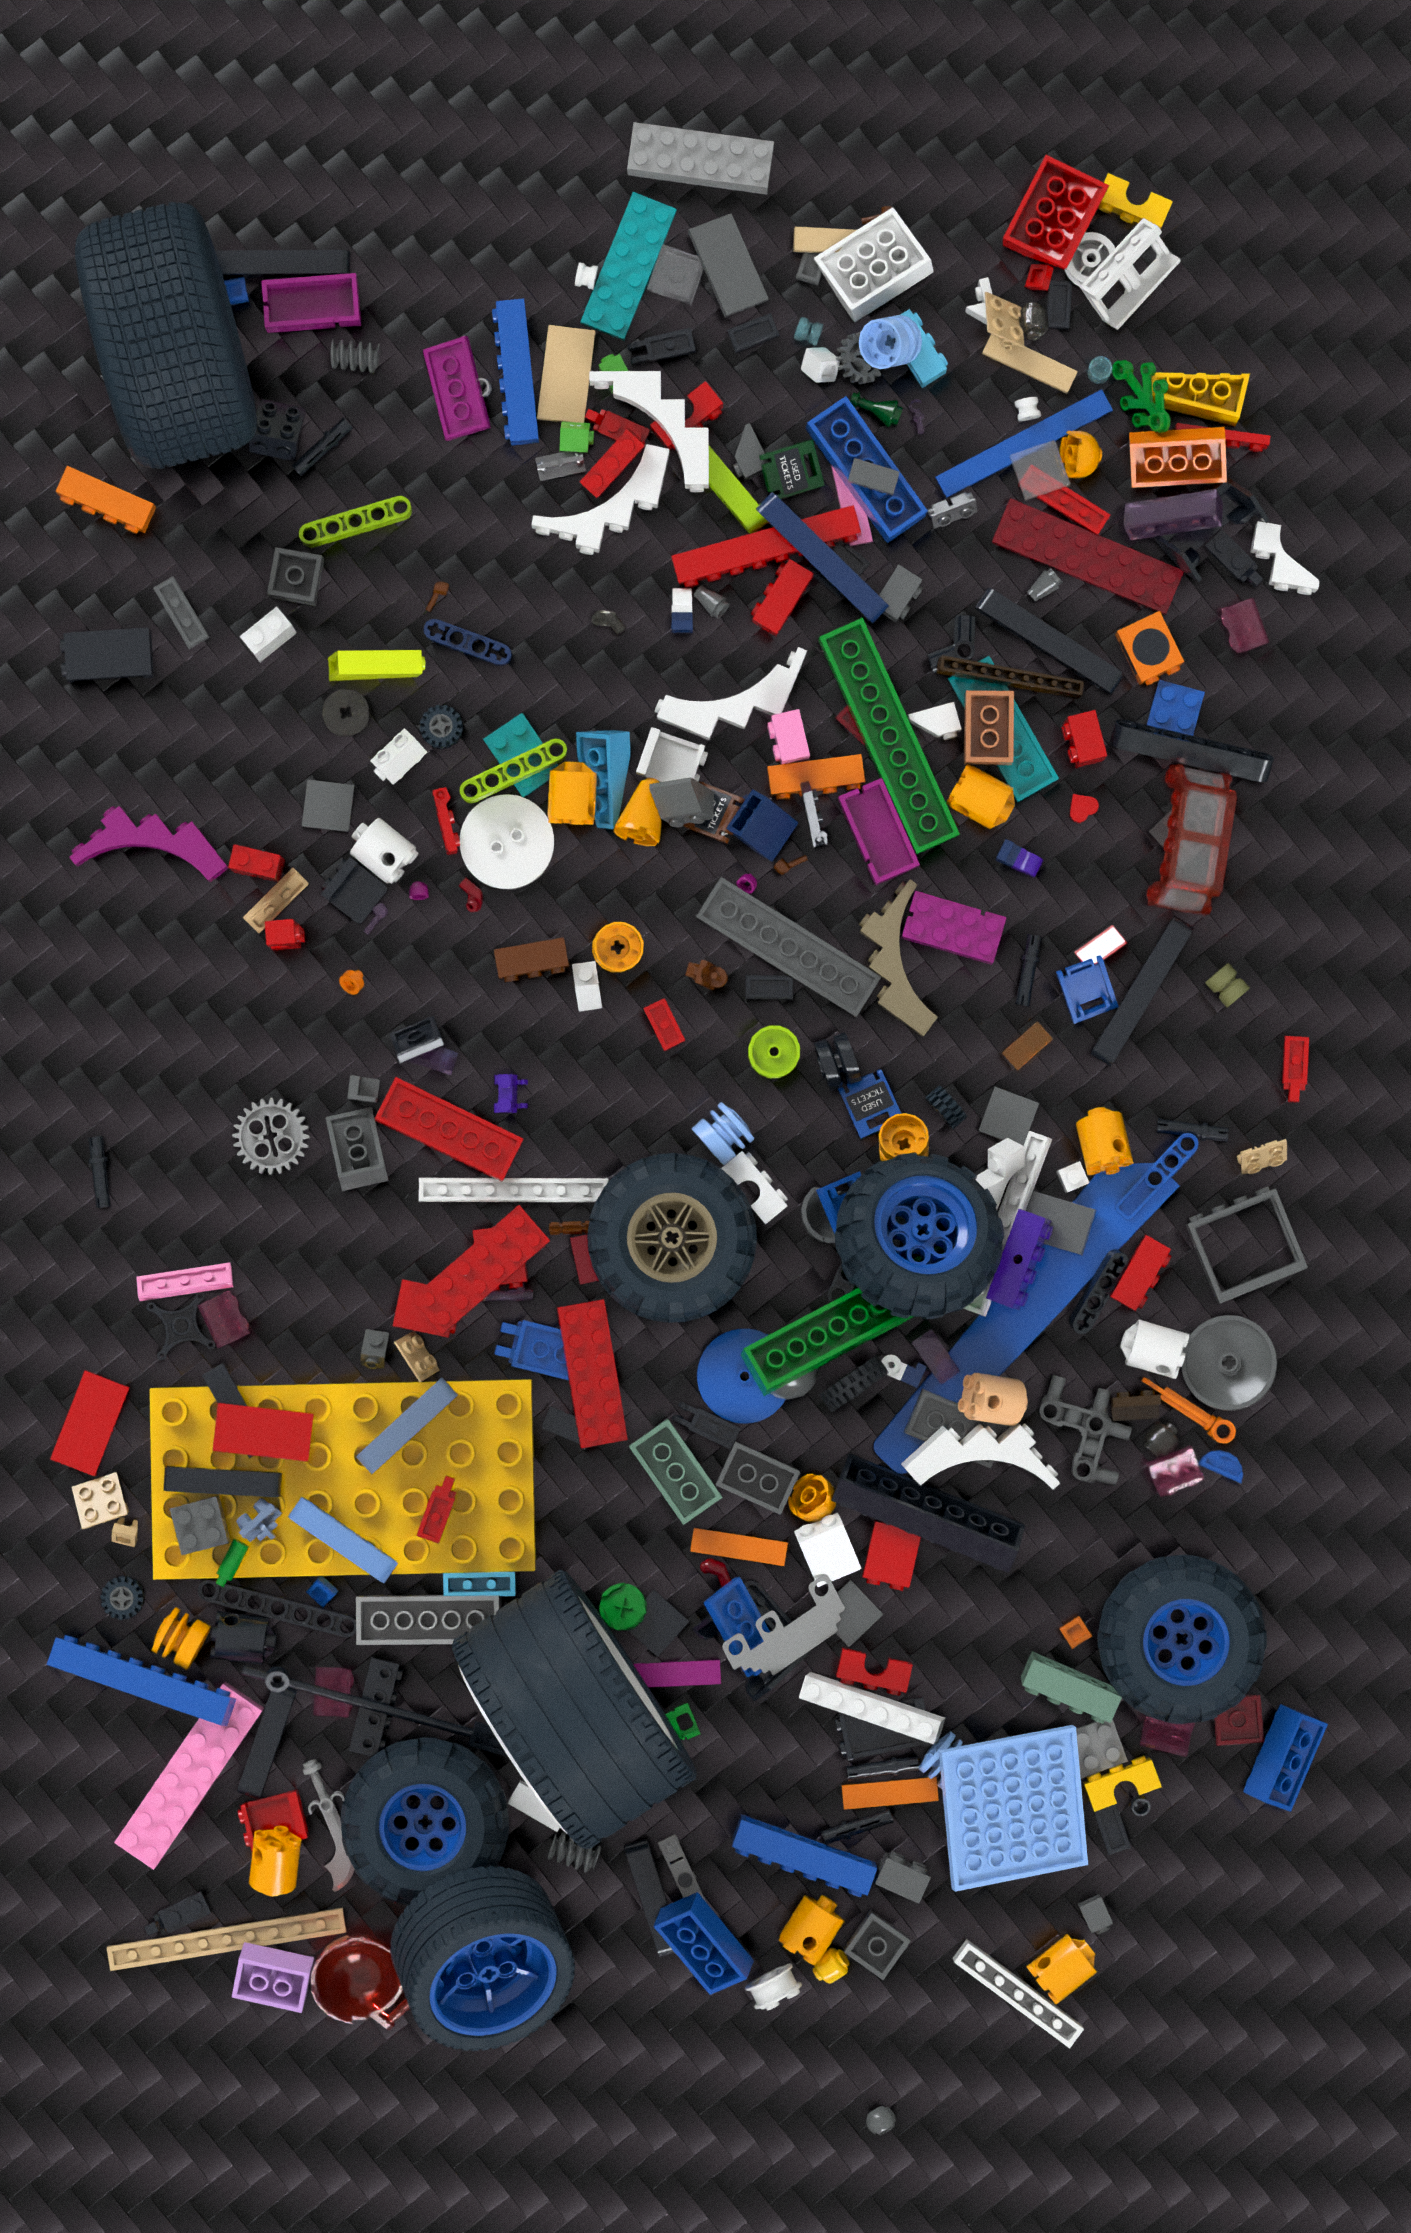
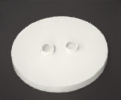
M516 795L493 796L475 806L466 817L460 833L461 855L469 871L484 884L498 889L520 888L535 881L548 867L554 851L553 829L551 824L548 823L545 813L532 801Z

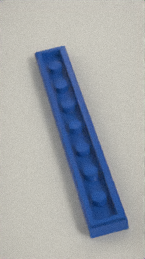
M1101 389L936 476L935 479L947 499L1067 436V431H1076L1107 415L1113 409Z

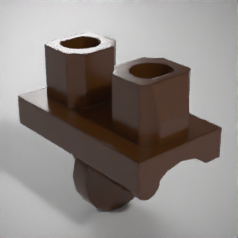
M701 960L700 965L692 962L688 964L686 976L693 978L695 983L707 989L714 990V988L723 987L728 980L727 972L724 969L708 961Z

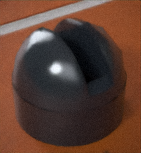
M1138 1795L1131 1800L1130 1806L1135 1815L1144 1816L1148 1814L1151 1805L1145 1796ZM1141 1801L1143 1805V1808L1141 1809L1138 1808L1137 1802Z

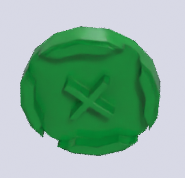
M625 1583L610 1586L603 1593L599 1605V1612L605 1623L618 1631H629L636 1628L643 1621L647 1612V1602L644 1594L637 1587Z

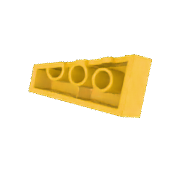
M1155 373L1151 377L1153 403L1155 404L1153 383L1156 380L1164 379L1168 383V391L1164 394L1165 409L1236 426L1240 418L1250 374Z

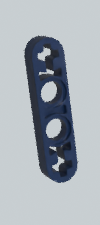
M431 619L424 625V634L430 641L498 666H504L511 660V650L503 643L438 619ZM435 624L443 632H445L446 627L450 628L446 634V641L441 640L443 635L439 633L431 636V631L428 628L434 627ZM460 632L463 635L462 643L458 645L452 644L450 642L451 634ZM476 640H481L486 645L485 650L481 653H476L472 650V644ZM490 644L494 645L492 647L494 651L499 652L501 649H505L504 653L507 657L502 658L501 661H498L497 655L490 653V657H486Z

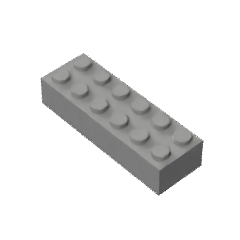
M634 122L627 174L628 176L767 195L774 141Z
M357 1596L356 1645L453 1644L455 1638L466 1631L470 1632L473 1626L490 1615H496V1611L502 1608V1596Z

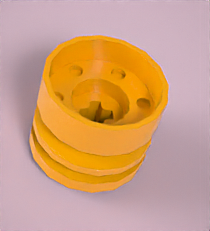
M613 922L605 925L596 933L592 942V953L595 961L601 968L609 972L621 973L631 969L640 961L643 954V940L634 926L625 922ZM614 941H618L619 945H623V949L619 952L620 954H616L614 950L611 951Z
M903 1113L896 1114L883 1123L879 1132V1154L881 1161H887L895 1158L896 1155L917 1153V1156L928 1157V1129L921 1119L915 1115Z
M175 1607L159 1627L151 1651L157 1654L164 1645L166 1648L162 1657L166 1658L173 1650L176 1652L173 1663L188 1670L205 1642L211 1626L199 1619L191 1627L187 1626L190 1614L185 1613L181 1621H178L181 1609Z

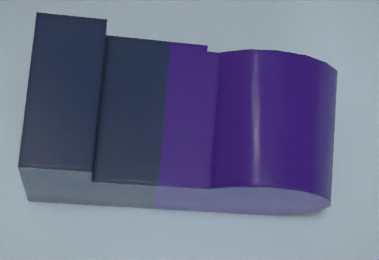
M1005 839L995 859L1032 877L1036 876L1043 862L1042 858L1026 851V849L1008 839Z

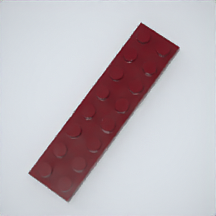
M1011 498L992 540V543L1153 611H1160L1163 615H1166L1184 573L1179 568Z

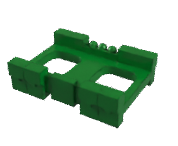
M688 1703L674 1708L675 1711L665 1713L680 1740H685V1737L690 1739L701 1734ZM684 1713H688L693 1726L683 1731L679 1728L676 1718Z

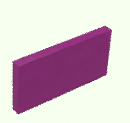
M463 336L423 349L445 440L451 441L491 428L469 338Z

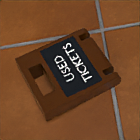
M699 781V783L714 792V818L704 820V823L701 824L684 823L683 826L728 844L730 839L721 835L723 831L732 835L726 828L740 808L735 803L743 804L746 799Z

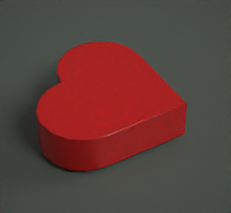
M1073 794L1070 807L1071 820L1076 823L1084 822L1088 815H1093L1097 812L1099 808L1098 801L1093 797Z

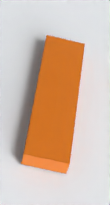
M694 1528L690 1552L784 1566L788 1542Z
M936 1776L932 1779L921 1777L842 1785L844 1810L939 1801Z

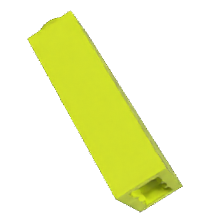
M421 650L337 651L328 657L329 681L418 677L425 670V657L422 656Z

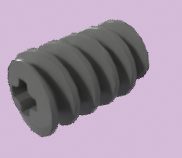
M334 338L332 339L330 361L333 369H336L340 362L342 370H345L349 364L352 371H355L359 365L361 372H364L368 366L369 372L374 373L379 364V343L376 349L373 350L371 342L364 349L362 341H359L357 348H355L353 340H350L348 346H345L343 339L340 340L338 345H335Z
M556 1832L548 1853V1859L551 1860L554 1855H557V1863H560L566 1858V1866H569L574 1861L576 1870L581 1865H584V1873H587L590 1868L594 1870L601 1846H597L594 1851L592 1848L584 1849L575 1844L571 1837L566 1841L564 1832L559 1837H557Z

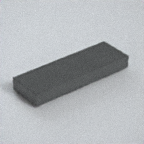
M174 576L153 588L189 650L210 638Z

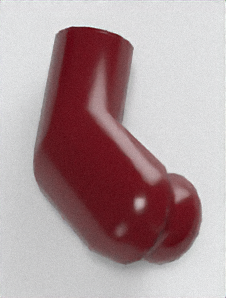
M466 877L459 887L468 894L467 910L474 913L482 907L483 893Z
M711 1558L701 1563V1571L704 1574L716 1575L721 1587L731 1581L726 1565L723 1562Z

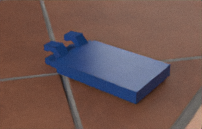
M526 1320L519 1321L518 1326L502 1322L500 1331L513 1334L515 1337L512 1349L496 1345L495 1355L509 1358L508 1363H511L513 1367L569 1380L560 1329Z
M740 1577L732 1579L703 1602L724 1641L740 1633L744 1636L750 1650L764 1642L756 1628V1621L762 1616ZM763 1621V1631L770 1632L765 1621ZM734 1640L729 1645L732 1655H738L743 1649V1645L739 1640ZM752 1668L744 1671L747 1677L753 1674L757 1676L762 1672L761 1669L753 1672Z

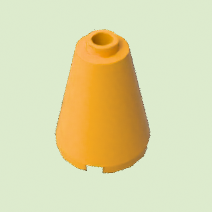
M646 778V780L640 781L615 824L614 833L620 838L627 840L628 836L635 839L634 844L643 846H656L659 843L661 818L649 789V784L659 783L657 779Z

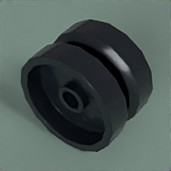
M845 1032L833 1037L834 1052L826 1039L814 1043L817 1063L830 1092L842 1088L841 1072H843L846 1081L850 1085L862 1081L852 1047Z

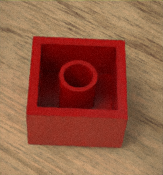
M1096 710L1067 717L1061 729L1064 740H1069L1070 747L1067 752L1070 763H1075V767L1078 768L1104 761L1107 753Z

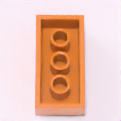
M1224 427L1167 430L1164 433L1156 431L1129 432L1132 488L1227 482Z

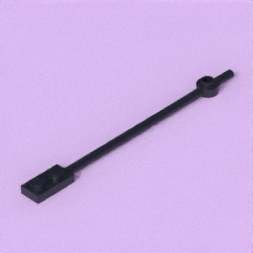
M246 1665L243 1666L242 1675L265 1681L267 1688L273 1692H282L288 1687L469 1737L468 1746L508 1757L488 1724L475 1721L472 1729L292 1679L288 1671L283 1667H272L268 1671Z

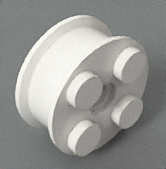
M1094 232L1085 233L1067 270H1065L1070 281L1080 287L1115 249L1113 243L1102 234ZM1087 258H1092L1094 262H1088Z
M792 1964L775 1968L756 1978L745 1987V1990L750 1991L756 2001L755 2009L761 2008L762 2010L766 2008L771 2010L780 2004L779 2000L785 1997L790 1999L800 1993L799 1988L802 1984L801 1982H796L790 1970L793 1967Z

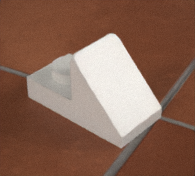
M988 277L979 279L978 287L975 288L977 300L982 301V303L968 306L965 310L967 314L986 325L985 292L992 294Z
M596 961L572 964L579 1012L601 1009L602 1003Z

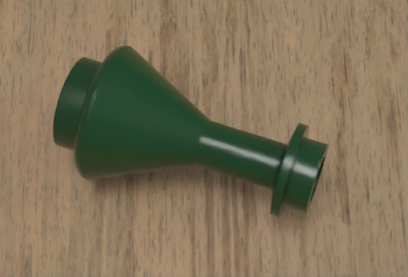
M853 392L850 400L854 408L858 406L872 411L887 427H890L891 424H898L903 407L898 406V400L872 402L861 398L860 392L858 394Z

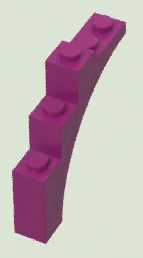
M113 806L103 814L104 818L101 820L106 829L102 830L100 828L90 836L92 840L85 845L83 843L77 845L71 851L73 854L69 857L76 866H80L87 860L113 849L149 847L172 853L186 860L197 868L209 882H212L228 869L226 863L192 821L189 824L187 822L182 823L175 829L177 833L173 835L157 814L153 816L148 814L140 820L139 823L141 825L137 828L120 806L117 808Z

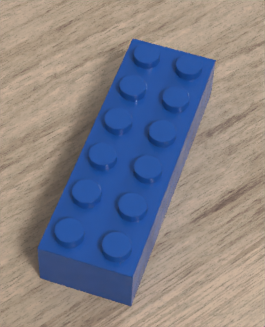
M846 396L807 422L805 429L886 543L926 516L928 510L901 473H899L893 496L847 482L854 458L896 471L899 470Z
M742 1814L732 1839V1847L740 1855L747 1857L749 1853L758 1857L757 1860L769 1865L772 1862L778 1863L781 1869L791 1873L794 1870H798L807 1879L816 1881L817 1878L823 1879L826 1882L825 1885L835 1889H839V1886L845 1887L848 1893L861 1897L862 1894L868 1896L877 1871L876 1862Z

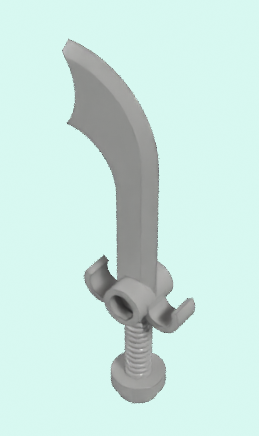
M313 1759L303 1764L304 1775L310 1774L320 1801L313 1800L310 1802L308 1811L312 1814L311 1806L314 1804L319 1806L335 1842V1855L324 1867L332 1875V1890L336 1892L349 1882L355 1870L349 1857L346 1856L343 1847L341 1818L333 1798L338 1795L344 1801L345 1795L340 1791L328 1795L318 1772L322 1766L320 1762L317 1763V1760Z

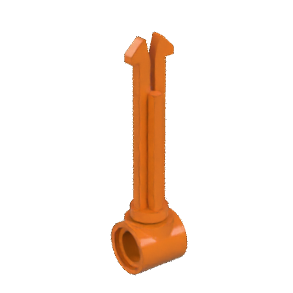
M1145 1377L1141 1380L1159 1392L1161 1400L1201 1425L1214 1441L1228 1443L1235 1437L1236 1429L1232 1422L1220 1416L1216 1418L1214 1415L1208 1414L1167 1386L1163 1390ZM1225 1424L1229 1429V1433L1225 1438H1220L1216 1432L1218 1426Z

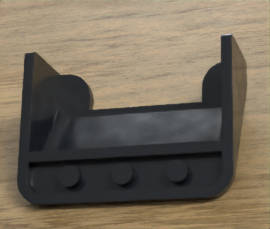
M751 1580L744 1583L761 1616L769 1611H775L783 1627L792 1622L758 1582ZM710 1614L693 1628V1631L701 1639L709 1640L718 1634L724 1641ZM768 1617L764 1621L770 1632L775 1629L776 1622L773 1618ZM810 1651L775 1675H772L770 1670L766 1673L761 1672L757 1676L753 1674L745 1684L748 1695L753 1701H756L768 1693Z

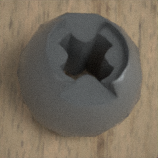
M883 2106L871 2111L866 2119L868 2129L873 2134L879 2135L894 2128L896 2122L894 2112L890 2108Z

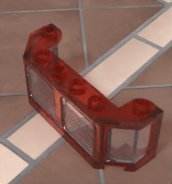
M1181 764L1170 765L1166 772L1165 781L1168 783L1169 788L1175 789L1171 796L1172 813L1167 821L1169 832L1168 838L1164 842V861L1160 866L1161 881L1154 882L1152 886H1149L1147 891L1148 906L1195 915H1209L1212 910L1210 905L1211 898L1213 896L1219 897L1223 888L1237 795L1235 791L1229 789V783L1232 782L1230 774H1216L1186 768Z

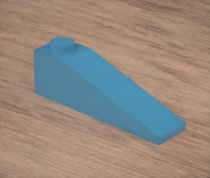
M614 730L576 732L579 762H583L597 773L596 826L597 828L614 829L619 819L629 766L630 733L629 731Z

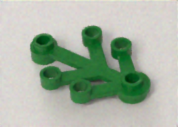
M1127 360L1114 362L1112 373L1115 379H1125L1139 398H1134L1132 395L1123 396L1120 400L1121 408L1123 410L1134 408L1147 409L1150 413V416H1147L1144 412L1135 413L1132 418L1133 425L1137 428L1149 425L1153 431L1158 433L1166 432L1170 427V416L1164 408V394L1168 391V383L1164 379L1154 381V404L1151 377L1156 373L1154 363L1148 362L1141 365L1142 387L1133 375L1134 368L1132 363Z

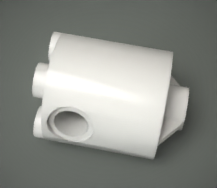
M377 818L369 827L361 823L351 836L357 842L351 849L350 854L387 884L389 882L391 884L394 881L397 882L405 872L402 868L408 863L411 864L419 854L413 844L380 818ZM390 853H392L395 857L394 863L390 861Z
M1138 1320L1129 1329L1125 1330L1120 1348L1126 1357L1125 1364L1176 1379L1179 1367H1182L1185 1353H1183V1349L1187 1346L1189 1334Z

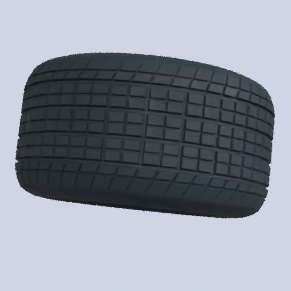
M169 202V206L161 204L157 205L156 208L155 206L146 208L145 212L141 209L134 211V213H125L124 217L118 215L111 217V219H102L101 223L96 221L88 225L79 233L76 239L75 260L78 280L106 390L120 432L132 457L144 467L160 469L165 468V465L171 467L177 465V463H187V459L195 461L199 460V457L203 459L209 457V454L214 456L221 454V452H230L231 448L237 450L242 445L244 446L254 437L256 432L257 415L255 401L218 258L210 233L201 214L192 205Z

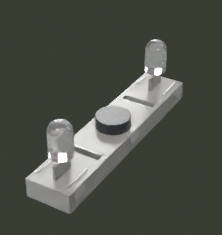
M673 1834L658 1841V1847L665 1857L675 1879V1884L683 1898L698 1892L705 1900L696 1876L680 1846L678 1837ZM683 1857L682 1859L670 1864L671 1861Z

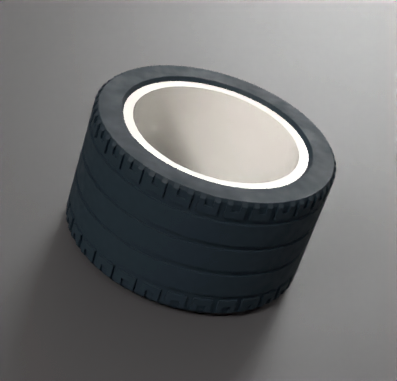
M558 1570L549 1576L546 1582L542 1581L521 1595L522 1598L514 1599L496 1611V1615H490L473 1626L470 1632L466 1631L455 1638L452 1650L459 1665L461 1675L474 1701L526 1784L557 1825L581 1848L590 1849L601 1842L603 1837L607 1838L627 1825L628 1820L633 1821L651 1809L654 1803L659 1804L677 1792L678 1787H684L695 1780L697 1772L689 1754L664 1711L608 1625L575 1580L566 1571Z

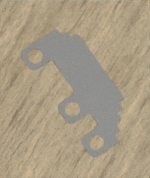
M822 1575L810 1583L808 1589L816 1606L786 1627H783L775 1611H769L756 1621V1628L764 1642L750 1650L744 1636L740 1633L725 1641L722 1648L733 1669L741 1666L744 1671L748 1668H752L753 1672L761 1669L763 1673L770 1670L772 1675H775L838 1631L836 1623L841 1620L839 1613L844 1611L845 1607L829 1576ZM821 1581L828 1584V1592L824 1596H818L815 1593V1586ZM768 1617L773 1618L776 1622L775 1629L772 1632H765L762 1629V1622ZM734 1640L741 1641L743 1649L738 1655H732L729 1652V1645Z

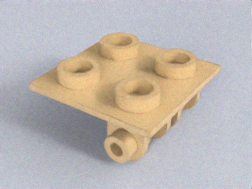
M985 292L987 332L1001 338L1000 346L1005 351L1012 350L1014 345L1023 348L1022 308Z
M1284 1139L1278 1142L1275 1140L1266 1143L1265 1146L1263 1144L1260 1145V1148L1254 1147V1150L1251 1148L1241 1151L1236 1156L1238 1163L1241 1164L1242 1175L1257 1173L1262 1168L1268 1166L1276 1167L1287 1160V1140Z
M415 1331L394 1342L419 1382L424 1381L439 1371L435 1358L429 1354L424 1346L423 1339Z
M117 1472L72 1487L82 1529L128 1515L129 1509L124 1502Z

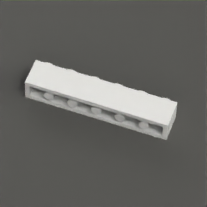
M813 1672L805 1676L799 1695L800 1699L931 1744L939 1741L945 1718Z
M968 1939L965 1940L954 1955V1963L1068 2048H1071L1084 2030L1082 2024Z

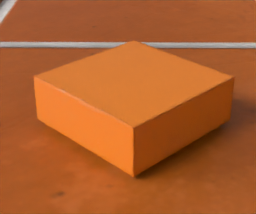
M1080 1616L1059 1628L1072 1649L1092 1637Z

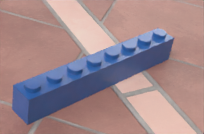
M65 1635L64 1638L56 1637L47 1665L220 1726H228L236 1702V1698L230 1696V1691L217 1688L216 1691L210 1690L207 1683L195 1680L194 1684L187 1682V1677L178 1673H173V1676L164 1674V1668L152 1665L151 1669L144 1667L141 1660L131 1657L129 1661L121 1659L122 1654L112 1650H108L107 1653L99 1651L100 1646L88 1642L86 1646L78 1644L79 1639L69 1635Z

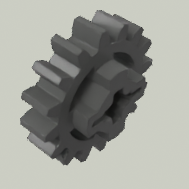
M861 332L848 335L847 339L841 341L843 346L837 348L841 356L836 357V360L842 363L838 369L845 370L844 378L851 376V383L858 381L859 384L875 381L874 377L881 376L880 369L870 366L864 359H861L863 358L859 348Z

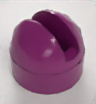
M744 874L737 881V887L748 894H751L756 889L757 879L752 874ZM748 881L750 885L746 886L744 883Z
M416 881L410 886V899L423 900L429 897L428 887L424 882Z

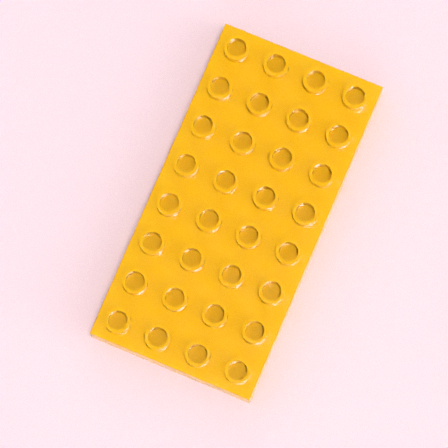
M532 1379L446 1381L458 1396L373 1474L361 1464L356 1456L437 1381L237 1386L246 1404L250 1407L314 1414L308 1462L260 1456L249 1458L247 1455L212 1451L218 1403L209 1387L150 1388L153 1580L218 1578L219 1575L216 1572L233 1539H237L249 1546L233 1578L370 1575L288 1517L301 1497L318 1506L398 1562L391 1574L535 1571ZM165 1466L282 1473L281 1497L163 1491ZM447 1475L455 1478L451 1490L456 1492V1499L440 1543L437 1544L416 1535L432 1491L436 1485L442 1487ZM219 1495L231 1542L181 1555L170 1508ZM260 1498H263L282 1512L275 1520L278 1526L272 1530L276 1537L271 1540L266 1536L261 1541L256 1537L253 1541L249 1542L240 1535L239 1531L241 1529L236 1520L245 1513L253 1520L259 1514L253 1506Z

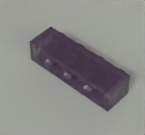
M1217 489L1127 503L1125 504L1124 528L1130 540L1220 527L1222 526L1223 502Z

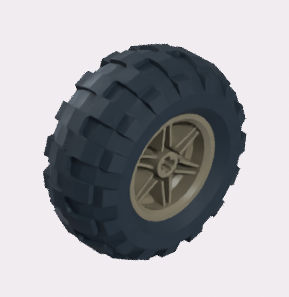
M666 1153L642 1158L628 1165L606 1184L592 1209L587 1239L588 1252L594 1272L599 1282L615 1301L638 1316L653 1321L672 1323L686 1322L704 1317L719 1309L737 1293L750 1273L755 1258L757 1234L752 1208L745 1193L733 1178L707 1160L693 1155ZM670 1209L676 1212V1216L673 1219L667 1217V1212ZM690 1221H695L697 1223V1228L695 1230H690L688 1228V1223ZM649 1222L655 1223L656 1228L654 1231L647 1230L646 1226ZM669 1231L673 1234L677 1232L679 1238H676L678 1242L674 1245L672 1242L667 1243L665 1240L668 1237L666 1234ZM694 1244L698 1247V1251L695 1254L689 1252L688 1248L690 1245ZM649 1246L656 1247L657 1251L654 1255L648 1254L647 1249ZM675 1257L678 1261L677 1265L670 1266L668 1264L669 1258Z

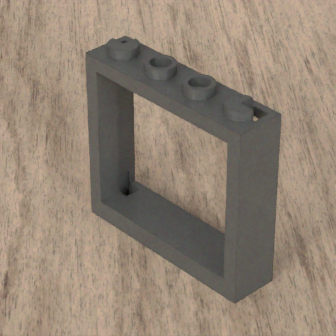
M1268 1186L1255 1191L1257 1196L1249 1199L1246 1195L1233 1200L1234 1205L1226 1208L1225 1204L1212 1208V1214L1205 1217L1203 1213L1197 1214L1189 1218L1190 1223L1185 1224L1217 1303H1223L1308 1268L1276 1189L1269 1190ZM1269 1199L1295 1262L1221 1291L1196 1228Z

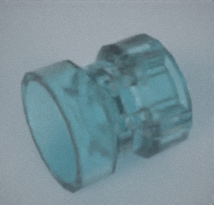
M801 316L794 339L808 341L809 345L816 347L824 324L809 322L808 318Z
M1103 356L1092 359L1087 370L1090 381L1096 384L1106 382L1112 373V363Z

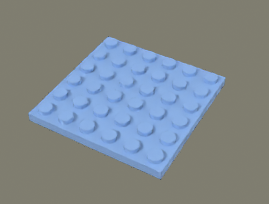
M1069 1725L939 1750L952 1890L956 1892L1088 1865L1075 1726Z

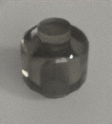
M1039 303L1024 305L1020 309L1021 317H1019V326L1023 330V335L1029 340L1040 339L1049 329L1048 311Z
M1157 1422L1145 1434L1144 1439L1146 1443L1144 1445L1155 1456L1159 1457L1161 1455L1166 1457L1179 1444V1438L1176 1435L1179 1431L1169 1422L1166 1425L1162 1422Z

